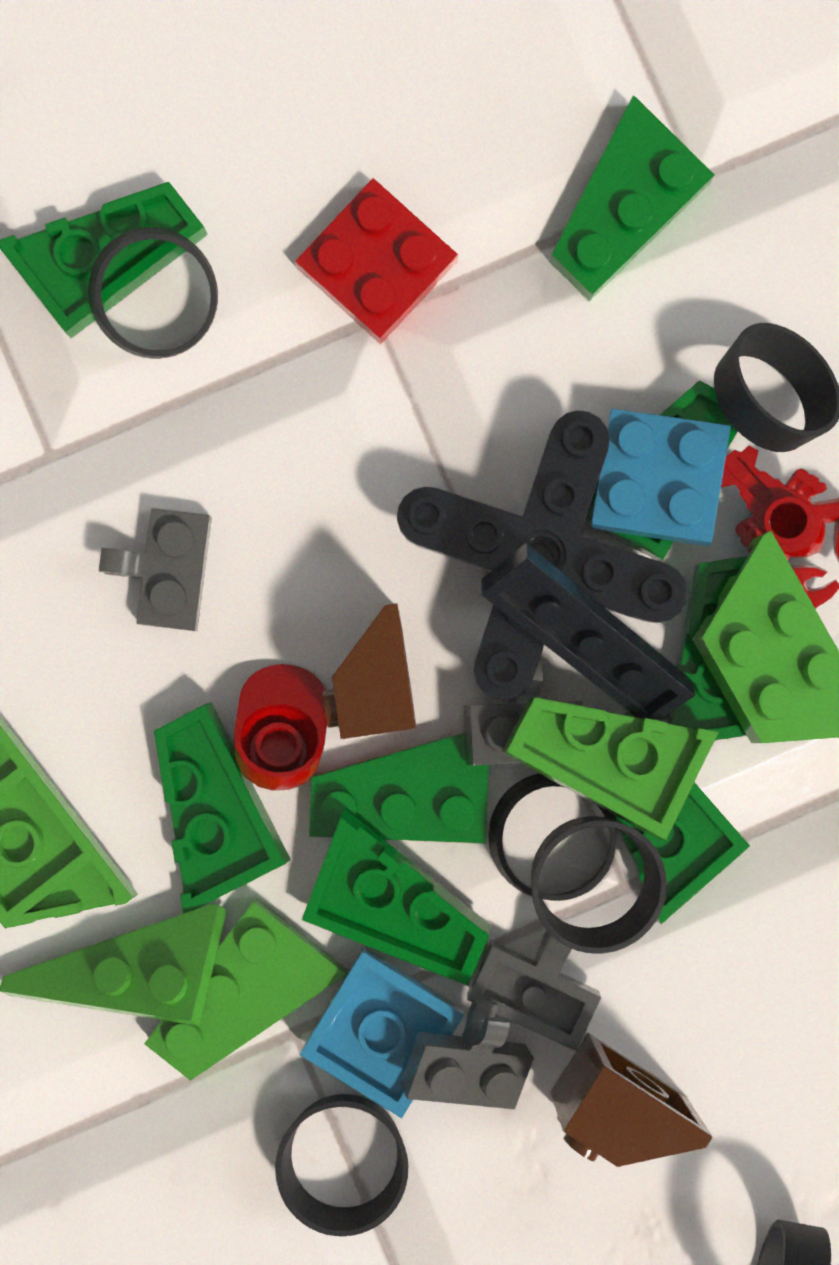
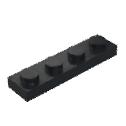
M528 543L524 544L481 579V595L635 717L659 721L695 696L692 679Z

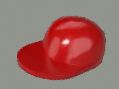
M290 664L271 665L256 671L247 679L241 689L234 728L235 762L243 776L260 788L271 791L290 790L306 783L317 771L326 739L327 721L323 702V691H326V689L313 673Z

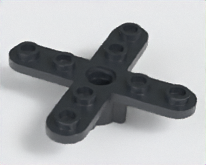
M576 410L566 413L554 424L548 436L522 516L438 488L425 486L413 489L404 496L398 506L397 523L401 534L408 542L417 547L489 571L495 569L524 544L540 543L552 551L555 559L554 566L607 610L644 622L658 624L672 620L681 613L687 602L688 589L686 582L677 569L666 563L581 536V531L608 452L610 440L606 425L599 417L587 411ZM495 605L492 606L474 661L473 673L476 684L483 693L494 699L508 700L520 696L530 686L544 644Z

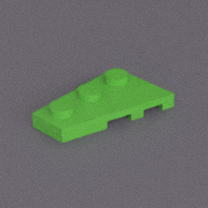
M534 697L528 700L502 753L651 836L666 840L719 732L667 724V722L647 718L640 719L609 713L605 710Z
M256 898L218 947L199 1026L162 1020L144 1045L191 1081L346 976L348 969Z

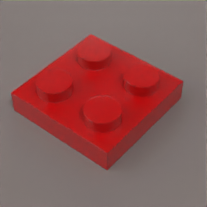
M372 178L296 259L295 264L305 277L381 345L458 262V253L377 180Z

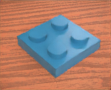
M611 408L608 424L609 448L599 477L591 528L709 547L713 540L731 426Z
M363 947L303 1045L300 1056L402 1119L413 1100L406 1098L400 1083L418 1031L453 1035L464 1016V1009Z

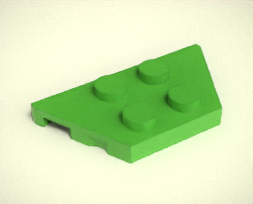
M772 531L762 533L751 541L748 546L751 552L737 575L729 578L718 596L716 610L711 615L706 616L692 640L751 743L839 738V650Z
M0 717V923L6 929L34 923L41 919L59 918L78 914L89 909L128 903L138 893L4 719Z

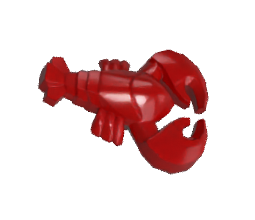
M750 445L742 452L733 450L726 456L721 487L736 485L740 491L739 495L745 501L747 509L752 513L735 528L737 536L740 537L743 546L747 547L748 553L751 552L748 546L753 538L762 533L772 531L788 561L790 556L796 558L812 556L820 552L825 542L826 524L835 522L833 545L834 554L839 562V498L819 502L811 500L813 496L827 490L826 483L819 482V478L801 468L796 470L784 485L779 479H774L767 472H761L755 467L759 451ZM791 565L815 609L830 600L838 591L839 583L836 579L818 588L808 587L807 580L813 577L823 578L827 574V570L819 566Z

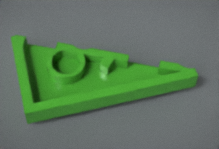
M209 904L5 975L0 985V992L12 997L199 1026L227 911L220 905Z

